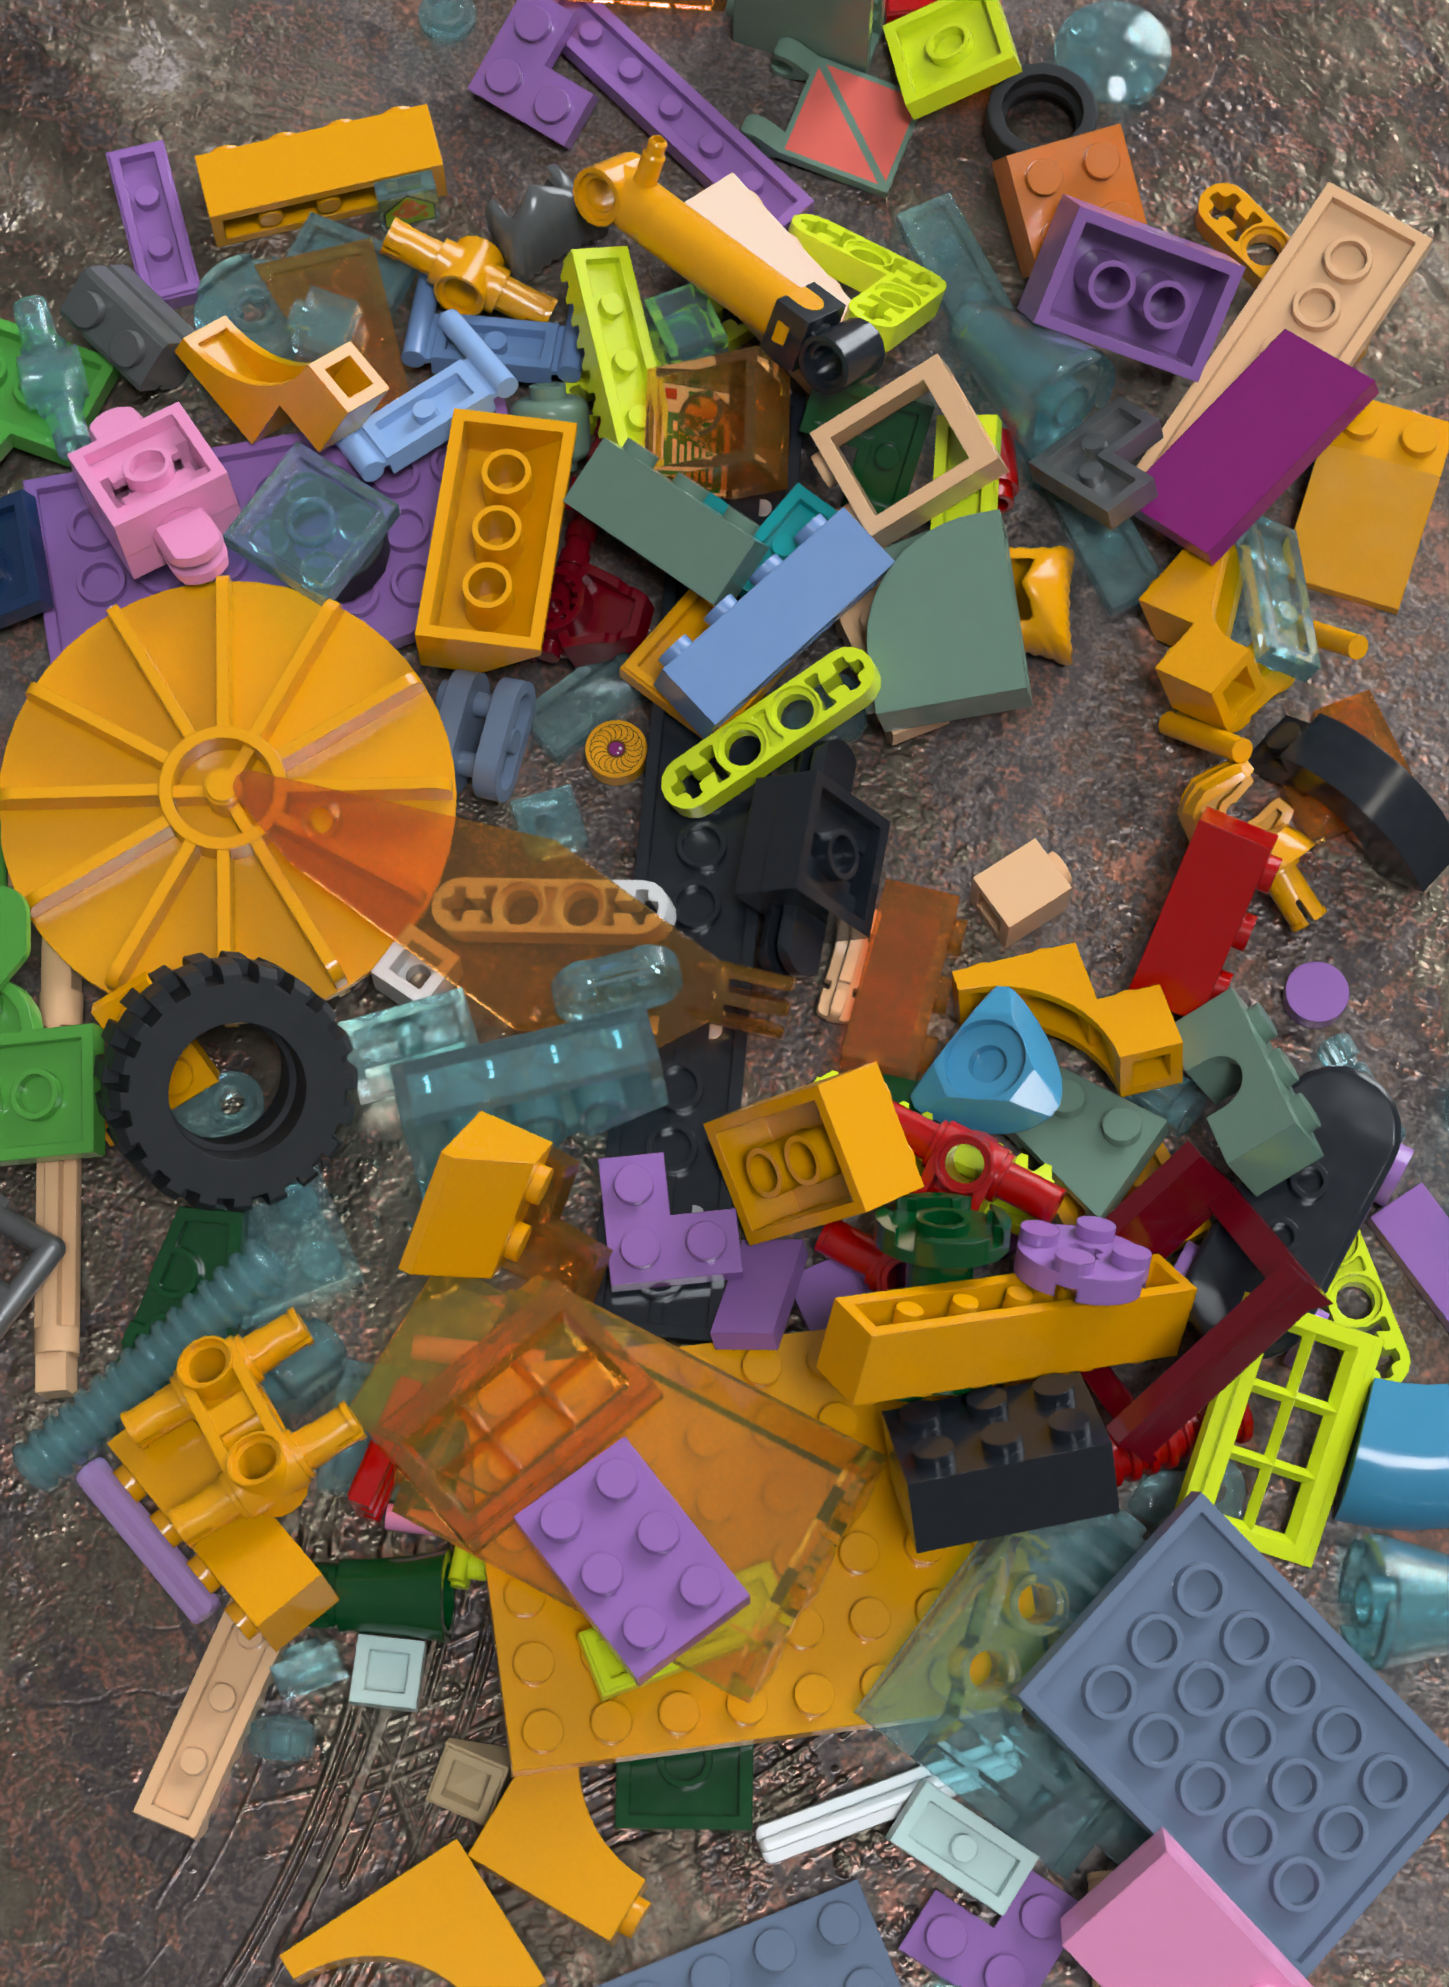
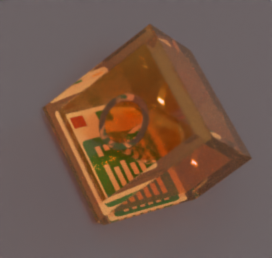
M759 346L647 369L645 448L660 458L654 469L671 480L674 479L679 471L709 492L727 499H737L788 489L790 376Z

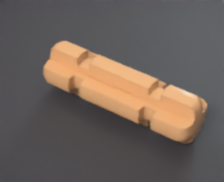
M876 909L870 938L873 939L877 936L881 922V913ZM869 938L835 942L824 978V983L829 984L828 989H821L816 1006L817 1015L825 1019V1021L834 1024H848L852 1020L858 1001L857 998L852 997L853 992L859 993L861 991L874 946L873 943L868 942Z

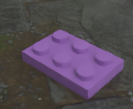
M625 1436L513 1517L515 1526L638 1686L642 1685L751 1603L750 1594Z

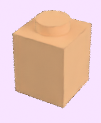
M1035 838L973 877L969 900L1002 946L1007 948L1067 910L1072 890L1070 886L1072 884V876L1060 856L1053 851L1047 854Z

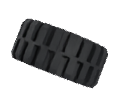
M221 951L218 958H209L202 952L184 956L182 967L171 970L164 964L149 973L148 976L152 984L141 993L132 987L120 1001L127 1008L120 1020L117 1022L113 1019H108L101 1035L108 1043L105 1054L96 1055L94 1075L101 1082V1090L95 1093L98 1111L108 1124L106 1131L114 1145L143 1178L148 1179L158 1191L176 1200L182 1197L192 1207L212 1211L216 1204H223L231 1212L250 1211L252 1199L260 1197L270 1206L287 1198L284 1186L296 1179L303 1187L307 1186L319 1175L312 1167L322 1153L328 1158L333 1159L343 1144L334 1136V1133L339 1123L346 1126L351 1125L356 1106L347 1100V1091L358 1088L357 1068L348 1062L347 1055L353 1051L347 1031L337 1025L335 1021L337 1014L326 1000L312 991L311 987L278 965L260 957L253 960L240 952ZM243 1022L263 1030L278 1047L281 1058L279 1087L266 1112L249 1127L228 1136L200 1137L185 1129L173 1115L169 1106L168 1095L173 1068L184 1049L204 1032L228 1023Z

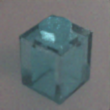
M690 283L644 300V313L652 348L668 381L703 385L715 379L719 374L729 371L728 337L707 294Z

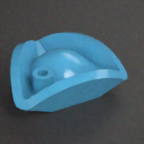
M996 986L974 1009L912 1090L910 1098L915 1109L922 1114L926 1111L932 1113L933 1120L943 1123L945 1120L949 1122L954 1120L971 1130H980L988 1134H1010L1038 1126L1054 1114L1060 1106L1062 1098V1078L1051 1044L1029 1007L1012 988Z

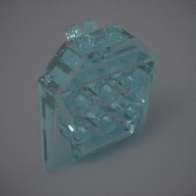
M1119 1508L1120 1513L979 1541L854 1711L856 1715L869 1723L1008 1836L1038 1855V1860L1065 1880L1081 1864L1124 1812V1809L1082 1767L1077 1768L1074 1758L1038 1722L1029 1727L1025 1726L1022 1719V1706L1010 1692L1146 1542L1142 1539L1147 1531L1146 1528L1121 1508ZM1033 1584L1039 1594V1606L1030 1618L1024 1619L1018 1608L1019 1597L1026 1587ZM986 1651L992 1662L991 1672L982 1684L975 1686L969 1674L970 1665L974 1657Z

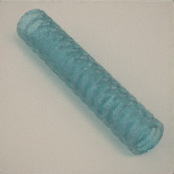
M253 1238L248 1239L243 1244L245 1251L242 1254L233 1252L228 1257L229 1266L226 1268L217 1266L212 1271L214 1277L212 1281L207 1279L201 1280L197 1284L198 1293L196 1295L192 1293L184 1295L181 1298L183 1306L180 1309L174 1306L167 1310V1320L165 1322L161 1320L155 1321L150 1326L152 1333L149 1336L140 1334L135 1339L136 1347L134 1349L130 1347L124 1348L120 1352V1362H108L104 1366V1376L99 1374L92 1376L89 1379L90 1388L88 1390L79 1388L73 1393V1403L63 1402L58 1406L59 1415L57 1417L49 1415L42 1421L44 1429H32L27 1434L28 1443L19 1442L12 1447L13 1461L20 1473L37 1489L46 1492L56 1489L58 1487V1477L68 1478L73 1474L72 1465L74 1463L77 1465L84 1464L89 1459V1450L99 1451L104 1446L103 1438L105 1436L113 1438L119 1433L118 1424L123 1423L120 1413L130 1410L151 1395H154L155 1392L165 1387L166 1382L170 1383L169 1377L173 1375V1370L176 1369L178 1358L184 1348L194 1340L204 1336H218L225 1339L227 1337V1328L237 1329L243 1324L241 1317L243 1314L250 1316L258 1311L257 1302L259 1300L267 1302L274 1297L272 1289L275 1286L284 1288L289 1284L288 1271L277 1255L263 1242L256 1241Z

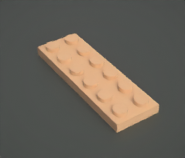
M1328 182L1207 361L1199 382L1194 381L1163 426L1164 438L1147 450L1136 467L1146 472L1284 329L1289 330L1353 367L1431 250L1433 239Z

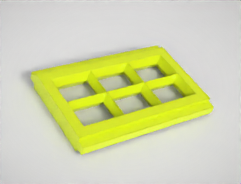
M1245 1292L1243 1299L1246 1298L1250 1293ZM1307 1312L1288 1330V1332L1302 1337L1285 1388L1256 1378L1262 1354L1209 1402L1174 1510L1191 1491L1202 1492L1214 1505L1229 1459L1259 1468L1243 1519L1224 1516L1259 1552L1312 1568L1385 1339ZM1314 1341L1343 1350L1327 1402L1298 1392ZM1251 1392L1280 1401L1264 1454L1234 1445ZM1293 1406L1322 1415L1306 1468L1276 1459ZM1271 1473L1301 1482L1284 1534L1255 1525Z

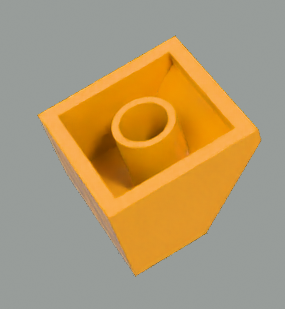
M480 1111L441 1151L398 1269L412 1275L491 1279L507 1259L516 1263L528 1242L532 1226L523 1222L530 1203L539 1205L553 1176L554 1169L545 1165L553 1142L484 1111Z

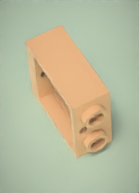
M938 353L810 432L819 449L817 453L811 456V459L829 488L836 484L840 485L849 501L843 507L882 548L887 547L1009 472L954 375ZM930 391L969 459L877 514L839 447Z

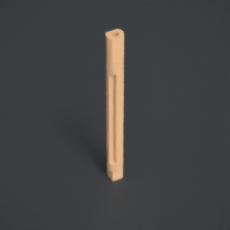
M42 937L39 1009L41 1011L43 1027L51 1028L84 1024L82 977L69 967ZM82 1159L36 1163V1224L60 1237L66 1246L63 1258L34 1295L33 1356L35 1357V1393L45 1399L77 1397L78 1357L80 1356Z

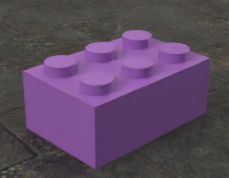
M1062 194L1017 309L1035 324L1199 382L1246 267L1222 252Z

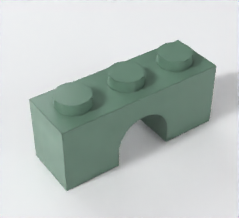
M1231 987L1175 1022L1183 1041V1067L1210 1100L1216 1105L1238 1092L1230 1103L1208 1116L1207 1120L1227 1165L1256 1197L1324 1156L1313 1133L1314 1130L1321 1127V1123L1302 1093L1295 1095L1291 1085L1299 1081L1298 1074L1280 1047L1273 1048L1270 1040L1278 1036V1033L1268 1014L1259 1003L1248 1007Z

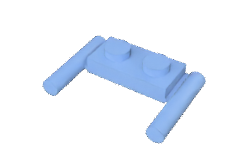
M449 309L440 316L438 325L466 359L458 360L368 417L360 429L335 443L364 481L373 482L379 479L386 466L395 474L448 441L454 408L492 413L497 410L493 399L498 396L500 398H507L516 392L518 388L517 379L457 310Z

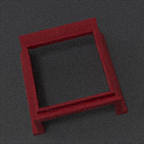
M1189 1141L1177 1150L1105 1219L1110 1220L1116 1225V1236L1149 1249L1152 1254H1160L1166 1259L1214 1214L1266 1279L1136 1399L1132 1397L1110 1366L1094 1368L1087 1372L1079 1371L1113 1418L1106 1426V1429L1123 1449H1130L1149 1465H1152L1157 1460L1154 1453L1309 1310L1333 1305L1327 1295L1237 1186L1202 1156Z

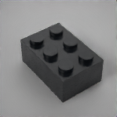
M1080 1372L1067 1375L1051 1373L1043 1375L1032 1382L1002 1388L993 1386L980 1387L966 1395L936 1401L915 1400L901 1408L881 1411L891 1481L916 1553L1120 1513L1112 1441Z

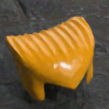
M1065 546L1053 548L1009 547L1025 652L1033 656L1040 655L1047 659H1053L1061 665L1073 664L1069 622L1071 576L1075 565L1073 550Z

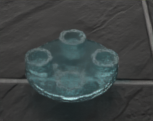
M1109 0L1088 4L1071 14L1058 31L1054 55L1056 65L1068 68L1085 80L1095 94L1096 101L1111 104L1126 102L1143 104L1153 97L1155 89L1168 72L1171 61V44L1164 27L1151 13L1128 2Z

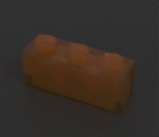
M886 878L841 1052L839 1074L877 1061L882 1077L885 1073L915 1081L917 1080L918 1072L925 1074L934 1062L939 1037L928 1035L933 1013L944 1016L946 1014L953 981L952 978L942 975L947 955L960 957L968 920L957 918L960 896Z

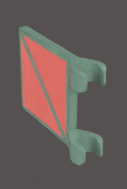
M789 37L780 38L773 52L774 59L771 63V71L776 76L784 79L807 80L785 132L765 117L749 114L743 122L741 133L767 157L779 158L886 199L918 119L913 120L909 113L900 86L820 57L795 39Z

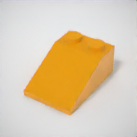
M1372 400L1316 458L1279 580L1397 615L1448 454L1449 422Z

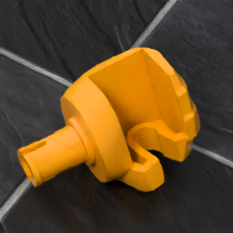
M1228 759L1190 779L1181 795L1177 810V816L1189 843L1198 821L1207 806L1226 814L1228 807L1237 802L1254 783L1250 775L1253 773L1254 768L1248 761L1237 763ZM1277 796L1256 816L1246 822L1279 836L1272 854L1283 860L1269 895L1290 925V930L1294 933L1309 925L1296 905L1297 900L1300 901L1309 917L1314 921L1324 915L1327 909L1320 903L1296 866L1300 862L1299 857L1309 851L1315 845V842L1302 832L1288 825L1293 816L1294 808L1280 796Z

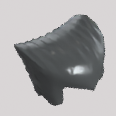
M556 164L546 165L553 176L547 178L545 185H529L513 216L508 217L500 204L494 199L490 200L485 207L486 217L484 220L487 230L495 246L502 253L506 268L512 271L510 276L526 285L529 280L534 278L535 274H540L544 267L550 266L552 261L560 260L563 254H568L571 249H580L581 246H586L590 242L604 239L609 233L608 226L597 227L587 222L579 213L573 197L574 181L563 168Z

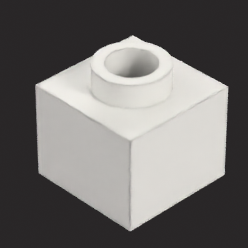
M410 922L371 971L375 989L424 1022L430 1019L464 974L459 955ZM417 973H424L429 976L421 989L408 982Z

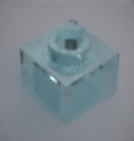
M311 285L306 301L299 298L295 300L286 325L285 333L293 336L291 345L295 354L316 361L347 342H352L362 314L358 301Z

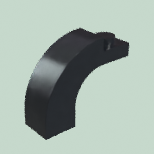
M1319 713L1311 723L1285 715L1253 749L1248 762L1254 768V773L1301 791L1329 808L1359 839L1378 875L1424 892L1449 865V821L1439 806L1403 766L1358 731L1322 713Z

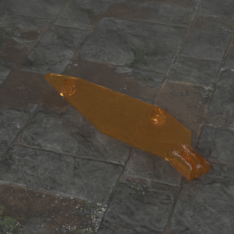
M252 770L241 772L233 782V791L236 797L292 865L513 1029L639 1058L706 1023L783 1041L786 1029L784 1026L725 1012L724 1008L726 1004L765 1014L789 1016L790 1001L760 992L730 986L731 979H736L779 990L794 991L796 977L719 960L555 839ZM318 807L326 809L332 816V825L326 832L317 830L312 824V813Z

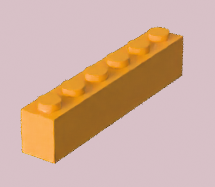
M1152 1254L1145 1289L1142 1287L1140 1297L1135 1301L1120 1305L1075 1302L1077 1289L1066 1288L1057 1284L1053 1297L1031 1288L1022 1282L1015 1273L834 1298L816 1368L852 1406H870L877 1402L901 1398L927 1397L933 1393L965 1388H980L991 1384L1023 1379L1036 1380L1043 1375L1051 1373L1087 1372L1094 1368L1126 1363L1138 1364L1146 1360L1177 1356L1198 1289L1160 1254Z

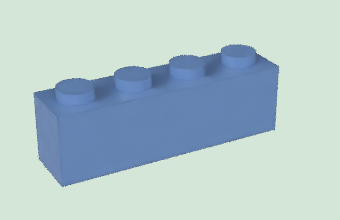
M844 507L828 521L821 514L815 516L793 538L799 545L795 551L783 561L776 553L768 558L749 577L748 580L754 587L739 601L732 594L726 596L703 619L710 626L694 641L686 634L683 635L658 659L664 668L656 679L654 686L703 739L714 733L883 579L888 569L895 563L889 554Z

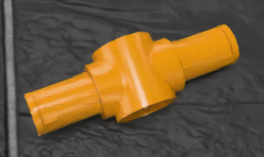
M395 218L379 251L380 254L386 255L427 275L426 282L434 285L433 292L440 305L446 310L455 309L460 314L477 315L482 310L491 314L493 309L513 319L548 322L558 301L557 298L540 292L511 277L512 271L504 267V259L500 250L487 239L478 236H465L459 238L457 242L446 238L443 243Z

